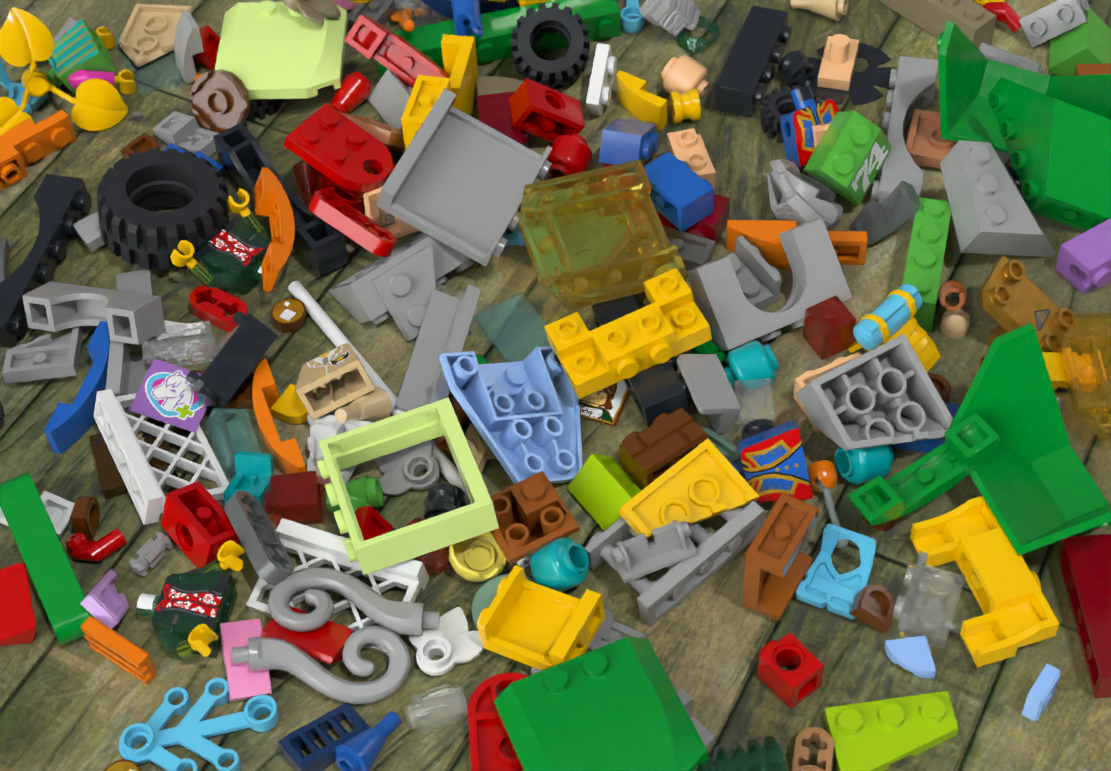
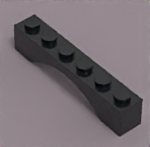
M242 123L213 136L219 163L224 166V170L238 186L248 193L249 198L253 202V190L262 167L269 168L277 177L288 196L293 211L295 223L293 247L320 277L349 262L344 234L313 214L294 195L272 166L257 139Z
M46 174L34 195L40 216L38 236L24 262L0 283V347H16L21 336L26 333L28 324L22 295L53 281L54 272L60 260L65 258L67 247L72 237L77 234L73 224L80 221L85 212H88L91 207V195L86 189L83 178Z

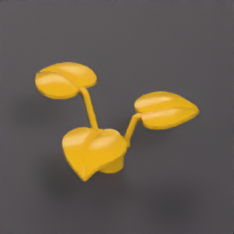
M16 7L10 9L0 29V55L10 65L23 67L30 63V66L23 72L21 77L22 85L25 88V91L22 93L21 104L17 106L11 98L0 97V136L28 118L34 123L32 117L23 110L26 108L30 96L42 97L48 91H52L66 101L75 104L71 110L72 121L88 131H101L113 127L126 116L128 107L116 88L103 79L91 78L82 82L76 89V98L50 84L46 74L41 69L36 68V61L48 60L53 54L54 41L50 31L31 13Z

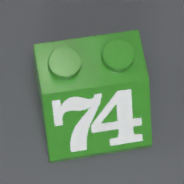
M855 110L837 112L806 164L804 171L854 205L859 206L892 147L881 128Z

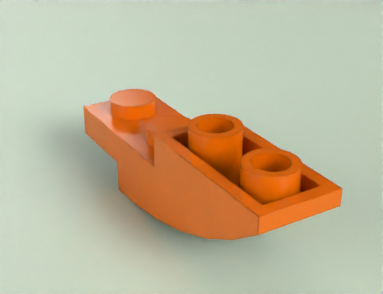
M63 110L37 124H34L28 118L0 136V191L26 178L28 174L25 167L77 140L70 118Z
M727 220L726 249L735 252L736 238L743 236L751 245H755L759 249L761 256L770 266L792 272L778 234L796 227V221ZM827 231L840 265H865L867 231Z

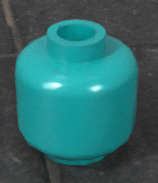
M756 340L729 352L727 355L729 366L723 368L732 388L739 386L746 394L753 393L772 384L776 380L775 372L780 370L768 344L763 346Z
M890 445L845 451L839 446L834 455L835 467L838 473L848 482L855 485L868 483L878 475H881L884 479L889 474L894 459V453Z
M560 537L533 553L530 563L531 574L537 584L563 593L584 582L588 575L589 557L582 545L570 538Z

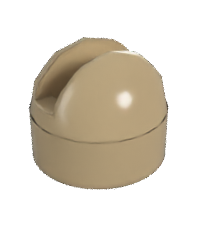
M962 308L956 311L946 310L941 319V332L953 339L963 338L968 334L970 327L969 314Z

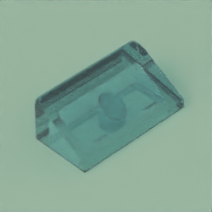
M213 408L206 422L205 429L212 450L226 478H233L236 475L235 455L238 451L262 453L247 410Z

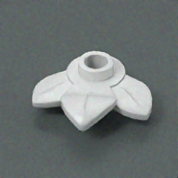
M456 607L442 615L439 628L424 627L423 635H408L410 643L417 650L416 660L418 667L424 673L433 676L449 672L456 663L472 661L484 650L479 631H468L467 620L460 607ZM436 655L443 656V658L438 660H430Z

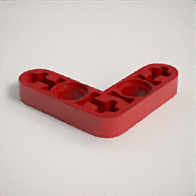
M340 185L315 191L309 204V210L371 253L381 257H389L397 243V238L387 229L364 215L363 194L367 192L351 191Z

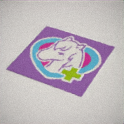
M154 358L129 411L196 433L208 405L199 400L196 395L197 392L191 388L193 385L186 379L191 370Z

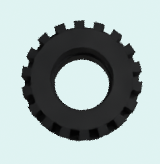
M552 2V8H546L545 3L538 4L539 10L534 11L532 7L526 10V17L521 15L517 20V27H513L511 40L513 63L516 64V70L519 75L523 73L524 80L528 78L542 85H549V88L556 89L557 84H561L562 88L569 86V80L572 79L575 82L579 78L580 71L584 72L587 60H589L590 36H588V27L586 23L582 24V17L578 13L573 16L571 14L572 8L566 5L561 10L559 9V3ZM556 33L566 39L569 44V50L560 59L553 61L544 60L533 52V42L542 34Z

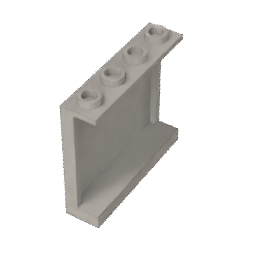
M444 88L382 187L376 206L486 267L492 255L499 258L508 240L503 236L507 229L512 232L516 229L523 216L518 211L521 205L529 206L538 189L533 186L536 179L543 181L552 163L547 161L552 148L548 146L543 155L534 152L453 107L456 94Z

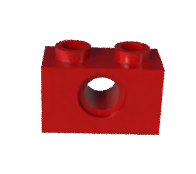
M525 78L509 99L512 125L553 142L559 135L579 134L585 127L580 100L528 78Z
M200 481L166 494L161 526L199 572L205 576L208 569L220 562L217 558L220 547L230 540L240 545V540L224 509Z

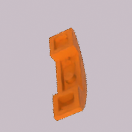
M262 167L253 192L256 215L268 216L270 222L272 242H270L261 264L263 290L271 292L279 281L291 253L295 235V223L292 207L284 188L269 168Z
M264 358L257 364L252 385L253 407L264 445L268 454L273 456L275 465L289 480L304 490L311 488L306 466L296 439L292 438L280 442L269 411L279 399V395L267 359Z

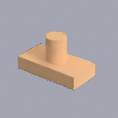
M844 34L828 36L818 74L817 87L849 91L858 53L859 40L849 39Z

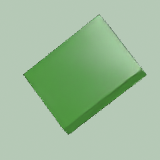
M1091 8L1085 14L1087 22L1049 40L1048 74L1074 75L1076 64L1111 63V29Z

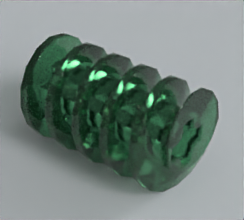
M771 735L764 738L763 749L756 739H750L747 742L746 752L740 743H732L730 756L723 746H716L713 760L708 753L709 760L704 766L700 763L696 767V771H788L784 753L778 742Z

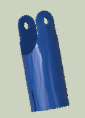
M451 0L456 35L471 36L475 33L477 36L483 37L484 32L479 0Z

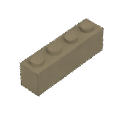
M878 0L936 38L944 31L946 22L949 21L955 23L978 49L981 42L992 45L997 16L972 0Z

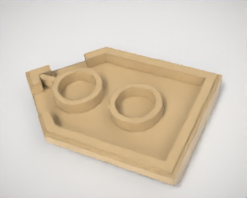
M136 4L118 41L119 47L137 67H142L174 51L175 33L182 11L189 10L192 14L193 7Z

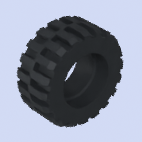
M158 148L148 149L146 153L138 151L130 154L128 159L121 158L113 165L114 168L110 167L102 176V180L97 187L96 197L101 237L113 254L117 257L121 256L123 261L132 266L136 263L139 264L141 269L151 270V268H159L160 271H170V268L178 267L171 262V253L175 249L180 254L185 255L177 247L181 240H186L193 245L194 254L192 257L199 264L207 258V254H212L207 252L201 259L194 256L229 224V210L227 208L228 188L223 175L215 166L212 167L208 160L203 157L198 159L192 152L185 151L181 153L174 148H167V151H158ZM160 206H173L180 208L168 212H154L148 210ZM183 266V267H178V268H179V270H181V269H185V268H188V267H187V266Z

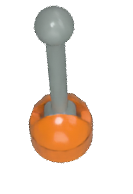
M828 460L814 462L807 467L811 489L817 493H823L831 523L841 527L830 492L837 484L835 465L832 461ZM840 539L835 547L845 548L849 540Z

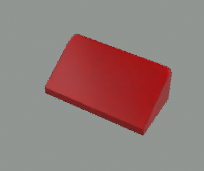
M17 563L0 569V646L33 643L36 622L25 563Z
M290 606V609L294 612L301 614L308 613ZM272 618L261 631L260 637H271L287 641L303 650L310 657L327 664H333L343 660L344 644L354 630L329 620L319 629L310 632H295L281 627Z

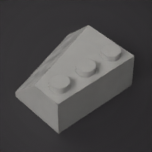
M959 140L942 159L940 166L960 252L1053 257L1056 254L991 143Z
M905 334L810 381L796 393L814 426L845 451L945 437L944 433L948 431L953 421V417Z

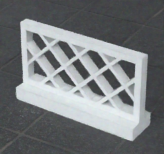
M112 389L97 391L93 417L144 525L159 521L166 498L162 491L165 484L179 489L199 481L202 476L216 482L218 488L206 489L216 501L224 499V491L229 482L200 425L196 433L190 431V435L186 438L171 432L170 430L173 427L171 424L166 423L164 428L146 422L147 416L141 415L140 418L125 413L123 408L131 407L137 393L115 397ZM141 430L157 438L151 445L138 440L136 437L137 433ZM163 440L181 447L177 455L159 448ZM187 450L203 456L204 460L201 465L183 458ZM155 457L170 463L166 472L151 467L149 464L151 458ZM176 467H180L195 475L188 482L173 476L172 473Z
M284 518L281 519L276 533L285 550L299 555L302 561V565L295 567L293 572L328 564L334 566L335 570L341 571L340 568L347 570L344 573L353 577L363 575L358 560L350 563L343 540L347 538ZM305 557L313 560L307 562ZM414 559L363 575L369 577L373 586L371 588L380 595L382 592L395 586L406 589L407 592L402 602L411 603L415 602L419 590L424 592L429 581V575L423 562ZM259 577L246 604L247 608L272 617L269 605L262 603L261 600L266 590L274 586ZM375 580L381 581L382 583L377 585ZM307 590L293 596L289 606L295 608V604L304 601V595ZM348 599L334 604L332 615L351 607L357 622L347 627L353 629L354 632L360 628L375 624L369 617L361 620L355 604ZM369 643L362 647L388 656L386 650L378 644Z

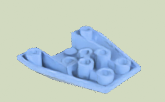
M551 346L536 347L523 361L478 364L474 351L442 353L439 356L450 391L514 484L541 471L545 473L551 484L571 482L583 466L579 399Z

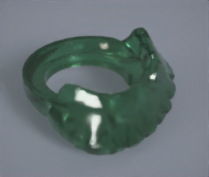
M701 16L698 19L696 27L708 29L712 33L710 39L705 40L701 36L691 37L686 32L689 30L686 27L676 37L674 36V39L678 46L686 52H699L717 42L720 30L715 22Z

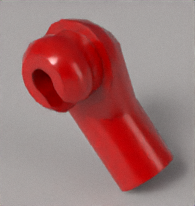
M987 2L982 5L983 8L997 16L996 22H1004L1013 33L1022 27L1019 21L1021 17L1007 2Z
M117 528L98 541L87 540V537L80 532L74 533L66 541V546L70 549V556L76 560L93 562L104 560L127 544L125 537Z

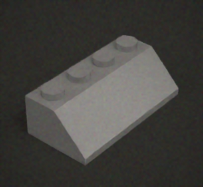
M422 232L394 249L389 257H381L329 289V292L359 323L372 321L375 325L390 317L391 314L373 285L372 279L426 246H431L433 250L436 287L448 280L445 274L453 269L456 272H460L475 262L473 259Z

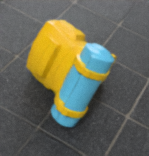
M902 284L898 289L890 292L877 308L861 318L859 323L853 328V335L857 341L848 348L850 353L862 347L869 352L905 334L926 372L941 357L933 340L918 325L914 317L923 303L916 287L910 284Z

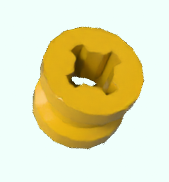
M689 89L687 93L680 94L678 91L670 92V110L674 124L681 123L684 119L689 118L692 121L701 119L700 100L697 89Z

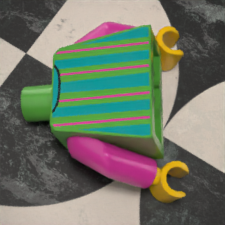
M81 19L54 43L53 54L49 58L52 68L45 74L50 84H53L56 88L64 84L76 94V89L82 82L91 78H98L109 82L113 86L119 85V90L123 94L130 95L136 92L134 74L130 70L125 69L120 71L118 76L114 75L117 70L107 50L115 47V38L108 28L100 26L94 31Z

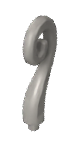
M307 568L291 573L284 581L272 588L268 600L269 611L275 622L281 627L295 632H310L319 629L331 618L334 610L332 598L327 592L320 589L334 591L343 595L376 624L398 634L423 635L424 627L439 628L440 612L425 611L424 603L389 600L357 578L330 568ZM307 590L304 599L308 605L315 606L316 608L306 614L291 610L289 606L291 598L297 593Z
M380 626L360 628L353 632L344 644L342 652L343 662L352 674L360 677L370 676L375 671L374 663L360 656L361 648L369 643L378 644L388 654L389 666L386 673L377 680L363 683L349 682L337 677L303 650L281 639L253 637L248 638V646L232 647L233 664L249 663L250 670L280 669L288 671L320 693L350 704H370L393 695L403 685L411 667L408 648L400 636L392 630Z

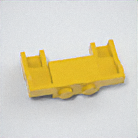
M677 268L644 282L646 297L650 301V305L589 331L578 312L544 326L548 342L558 357L578 399L623 379H629L645 369L665 363L674 356L712 340L710 325L695 304L692 291Z
M983 496L970 499L956 509L938 517L912 524L910 539L925 568L928 569L956 561L984 613L982 616L963 621L960 635L977 668L1014 657L1017 648L1056 636L1060 623L1041 591L1039 577L1034 571L1029 570L1023 559V554L1018 556Z

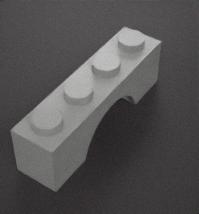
M52 281L22 295L28 328L57 332L78 326H98L100 321H105L108 324L110 341L140 345L166 330L161 296Z

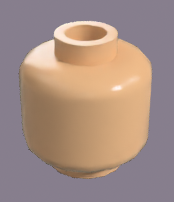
M682 55L678 58L672 57L661 74V79L664 80L663 88L668 93L678 91L680 94L687 93L689 89H697L699 99H701L710 85L706 81L708 76L707 68L688 55Z

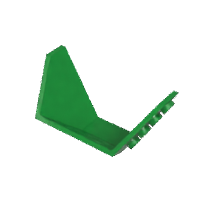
M947 21L944 31L939 34L937 50L940 136L943 139L955 142L959 140L990 142L994 149L1009 154L1005 141L1000 136L999 125L994 112L990 109L987 96L1001 77L1111 119V74L1048 76L987 59L953 22Z
M1001 77L987 95L989 106L995 114L1000 136L1005 141L1011 165L1015 169L1020 181L1022 195L1027 200L1032 213L1083 232L1110 219L1111 119Z
M1029 323L995 338L949 429L977 413L1001 437V442L969 475L1018 556L1096 527L1102 528L1107 525L1110 527L1111 503L1107 501L1070 445L1035 328Z

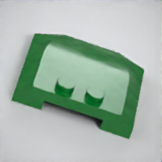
M622 638L515 681L494 700L498 715L523 771H693L700 763L704 766L709 760L708 751L648 639Z

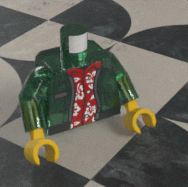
M238 189L237 196L243 204L235 203L233 198L229 196L227 208L234 214H240L242 219L234 217L194 256L193 245L186 240H181L177 247L185 255L180 254L174 249L171 253V262L178 267H189L188 272L207 288H218L225 292L233 291L245 295L260 282L263 283L261 264L272 240L266 226L259 216L256 215V212H251L247 207L250 200L248 193L243 189Z
M234 541L225 542L220 547L217 558L207 565L192 569L183 574H171L166 577L160 595L142 593L138 598L137 615L139 617L152 618V625L160 644L179 660L199 654L204 657H218L222 645L219 624L230 621L238 597L235 583L229 572L231 570L237 572L242 569L243 561L238 557L245 553L244 548Z

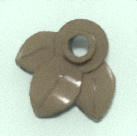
M283 0V3L289 9L301 13L306 19L321 27L324 24L323 16L338 19L341 16L339 8L332 0Z

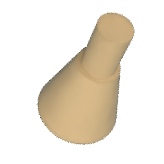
M848 0L790 1L792 9H807L840 21L842 15L847 14L849 4Z
M375 386V390L355 399L350 405L338 408L335 411V418L340 423L353 419L372 422L386 419L392 411L391 399L384 389Z

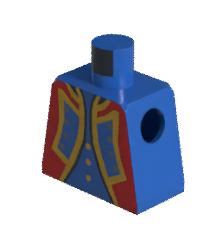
M810 85L790 91L796 110L780 116L785 156L787 160L794 162L797 167L806 165L815 151L811 126L831 122L835 114L840 112L832 98L815 103Z
M794 420L737 443L740 461L730 464L760 496L756 502L777 501L781 493L798 500L813 498L800 432Z

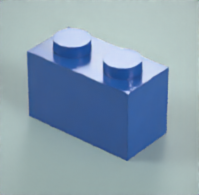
M617 118L602 131L599 162L638 169L649 160L652 154L657 153L660 135L655 134L657 124Z
M670 152L665 153L637 170L638 195L681 232L713 213L714 188L706 179L699 177L684 161H680Z

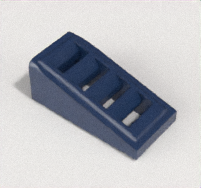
M345 703L294 730L277 743L282 756L295 771H323L336 761V747L369 729L370 726L349 703ZM345 718L355 728L350 733L340 724ZM333 728L341 738L334 741L328 734V731ZM318 738H321L326 744L321 749L314 742ZM308 747L312 754L305 756L302 750Z

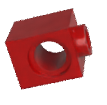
M790 632L779 641L776 639L770 641L760 651L758 677L790 709H793L822 686L824 665ZM792 666L795 668V670L788 671L780 667Z

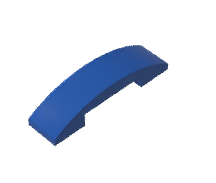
M105 321L99 322L87 346L93 364L73 404L58 403L44 430L54 453L61 454L69 449L96 422L93 417L97 391L106 389L110 348L109 329Z

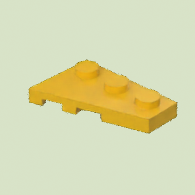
M707 438L620 507L618 513L637 535L644 533L648 541L653 539L651 530L672 523L673 520L677 519L678 522L686 520L689 526L750 504L753 500L756 502L760 496Z

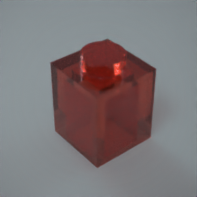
M835 295L806 309L803 337L822 360L848 349L853 344V328L856 325V318Z
M316 471L270 476L271 491L264 494L265 508L267 514L274 515L277 527L282 518L303 525L323 523L322 492Z

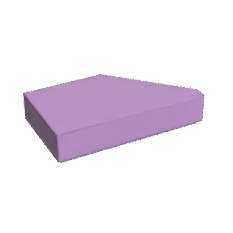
M112 569L101 577L80 603L93 617L111 629L129 609L125 594H118L114 581L117 579V575Z

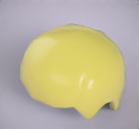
M490 532L449 546V562L456 573L468 581L484 582L492 579L503 571L507 562Z

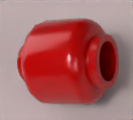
M578 134L559 135L551 145L552 150L547 161L552 163L548 175L562 184L577 182L583 177L592 161V151L587 145L585 138Z

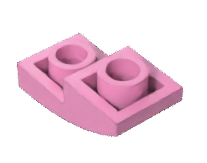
M260 619L219 624L230 702L251 699L256 695L271 696L269 669L250 670L249 663H232V647L248 646V638L260 637L262 631Z

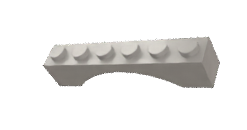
M900 56L898 69L891 68L889 88H895V90H888L885 109H889L891 112L884 113L882 131L888 132V135H884L892 149L876 177H881V181L874 180L871 200L878 201L877 203L880 205L883 204L902 180L913 185L917 196L920 197L923 171L909 154L903 134L912 121L914 109L926 110L932 106L938 60ZM915 213L909 219H914Z

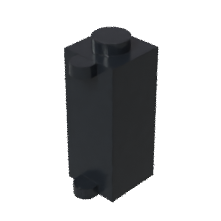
M237 311L232 319L239 327L200 376L198 373L190 371L186 376V379L193 385L191 388L197 392L196 395L199 400L210 407L216 406L221 410L278 337L275 332L250 313L246 316Z

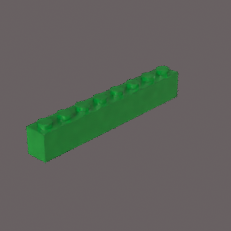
M552 0L542 2L545 3L546 8H552V2L559 3V9L561 10L564 9L565 5L572 8L571 14L574 16L578 13L582 17V24L586 23L590 42L621 36L620 10L615 0ZM542 3L481 14L484 36L479 37L475 33L471 35L475 37L477 64L511 58L513 27H517L518 18L521 15L526 17V10L531 7L534 11L539 10L538 4ZM454 20L418 26L411 32H406L404 29L393 31L444 70L441 41L443 34L456 35ZM545 33L535 39L532 44V50L534 53L567 47L569 44L559 34ZM375 60L381 79L387 68Z

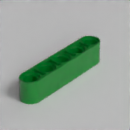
M24 473L1 483L0 507L61 646L84 637L85 632L81 630L80 626L89 617L93 616L80 604L85 595L30 473Z

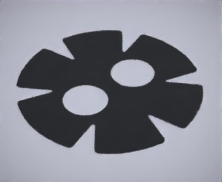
M859 43L857 57L866 59L870 63V67L863 72L853 71L849 91L817 87V82L813 83L810 89L817 96L825 100L832 98L837 104H842L847 93H849L853 105L866 104L883 97V94L873 85L892 89L889 88L891 68H896L877 67L891 59L881 50ZM825 46L816 50L822 57ZM808 57L809 63L817 70L816 79H818L822 60Z

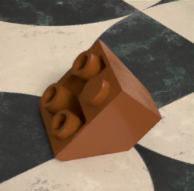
M543 471L490 496L499 529L490 531L510 565L537 552L555 539L568 537L580 531L579 525Z

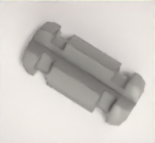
M159 531L153 534L154 540L149 539L135 553L137 558H131L128 562L131 570L141 577L148 574L147 568L152 570L166 555L165 549L170 550L173 546L170 538Z

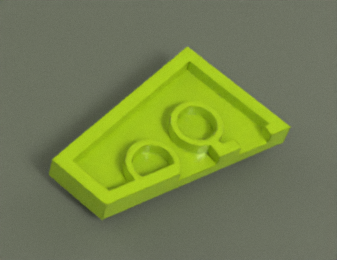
M948 691L824 708L827 732L831 735L834 742L833 756L837 771H885L889 769L892 763L909 755L914 757L957 736L959 729Z

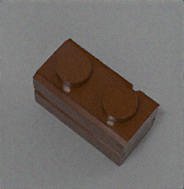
M681 407L671 414L663 413L659 415L652 425L642 432L634 431L628 434L622 441V444L619 445L620 464L635 479V482L644 489L705 441L708 436Z

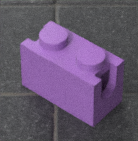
M1111 218L1060 246L1055 269L1083 294L1096 287L1102 288L1111 280Z

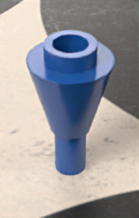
M390 711L375 727H371L336 747V763L341 771H370L386 742V738L401 724V718L395 712Z

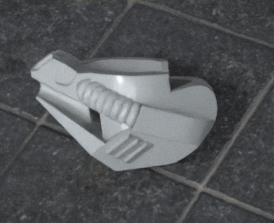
M787 159L771 160L770 165L773 171L767 174L770 208L777 220L796 221L797 226L808 221L823 218L827 231L834 229L839 224L843 214L842 206L834 202L837 193L823 183L800 173L794 162H790Z

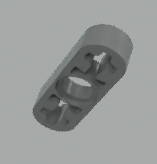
M237 491L224 505V511L257 574L265 582L276 586L294 571V565L260 502L248 492Z

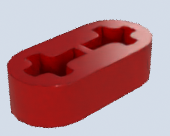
M199 286L189 295L193 314L197 318L229 333H234L239 327L232 319L237 311L246 316L249 314L244 301L214 286Z

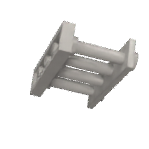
M753 500L744 509H733L720 514L727 522L715 533H708L698 523L689 525L691 531L689 537L698 544L696 548L698 555L667 566L669 572L657 582H650L645 576L628 581L640 593L637 598L640 617L652 627L749 545L765 522V510ZM623 517L604 532L596 533L589 540L587 546L584 547L589 557L588 568L593 572L605 562L618 572L610 556L612 555L611 549L617 547V542L619 541L623 542L638 536Z

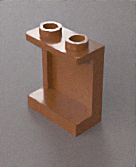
M781 493L746 552L743 606L776 621L782 618L798 586L812 565V557L799 552L818 519L819 508Z

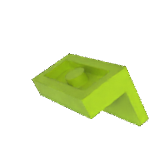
M593 453L568 486L569 491L604 531L622 517L618 513L620 507L643 490L635 482V479L622 468L615 456Z

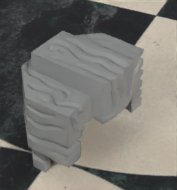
M646 0L639 8L640 14L646 20L657 27L660 25L675 37L685 27L693 31L697 26L701 13L692 0Z

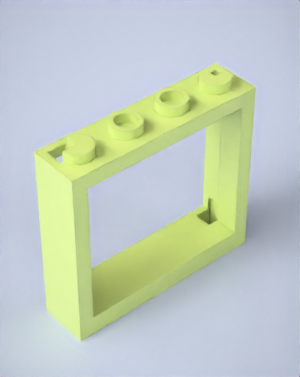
M449 397L318 441L324 458L317 461L322 479L331 478L332 481L325 484L331 506L340 505L341 510L334 512L340 533L349 532L350 538L343 540L350 563L358 560L363 575L499 529L493 502ZM444 435L472 504L364 541L340 470Z

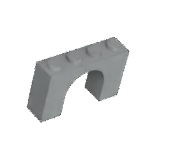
M823 218L808 221L778 234L792 270L793 286L785 304L772 313L756 308L747 300L729 256L713 260L685 272L699 309L710 325L712 342L720 349L719 351L729 350L731 352L759 337L761 342L773 339L781 335L780 328L791 324L792 329L812 322L810 315L820 311L823 316L842 309L841 302L852 298Z

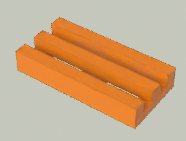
M89 617L80 626L81 630L85 632L84 636L89 641L88 644L92 649L146 685H149L157 676V671L148 652L96 618Z

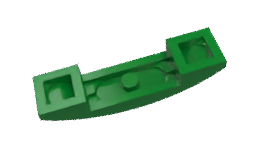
M974 413L944 433L945 443L886 481L881 475H878L849 494L848 500L871 526L902 517L931 502L965 478L1001 442V437L977 413Z

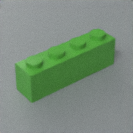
M918 197L921 207L915 212L903 284H910L916 287L920 293L923 304L914 317L921 328L927 332H932L951 209L949 201Z

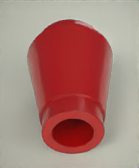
M352 72L351 75H346L341 83V88L337 90L330 106L338 112L349 114L370 97L372 84L361 73Z

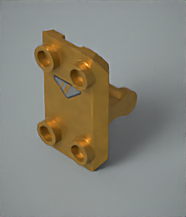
M1004 255L996 260L989 277L979 290V305L999 323L997 328L989 333L987 343L991 346L995 338L1031 323L1035 328L1042 352L1065 353L1078 328L1073 311L1069 308L1060 309L1026 276L1025 267L1020 261H1010Z

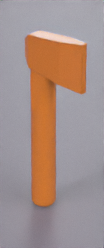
M425 6L410 7L396 11L390 17L391 20L399 22L406 32H411L415 28L411 18L426 13L427 9Z

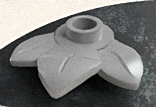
M430 440L375 458L378 468L384 474L379 479L383 494L396 496L410 489L425 490L437 482L440 476V467L432 457L433 445ZM427 470L423 476L417 477L420 471Z

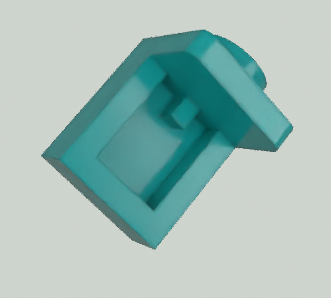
M238 451L235 455L236 475L224 491V503L226 504L237 491L242 490L254 496L263 507L275 488L273 456L266 453Z

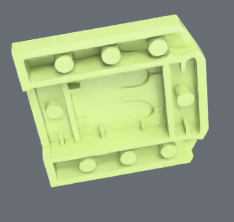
M239 2L225 12L215 70L223 69L234 73L240 78L248 90L249 99L311 98L318 95L317 89L333 84L334 90L341 88L346 44L344 39L346 38L348 25L347 10L337 5L341 13L340 18L323 16L324 24L321 27L306 19L301 13L292 11L283 2Z

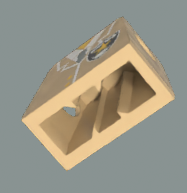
M345 343L306 362L301 368L295 390L311 418L315 420L375 390V386L356 353L348 343Z

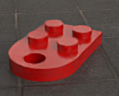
M327 103L285 137L284 147L345 189L356 192H370L382 187L389 178L393 161L388 148L377 138ZM372 168L379 174H369L364 169Z
M512 672L494 675L483 681L471 695L468 703L471 771H523L498 715L494 700L501 690L506 689L515 681L528 677L527 675Z

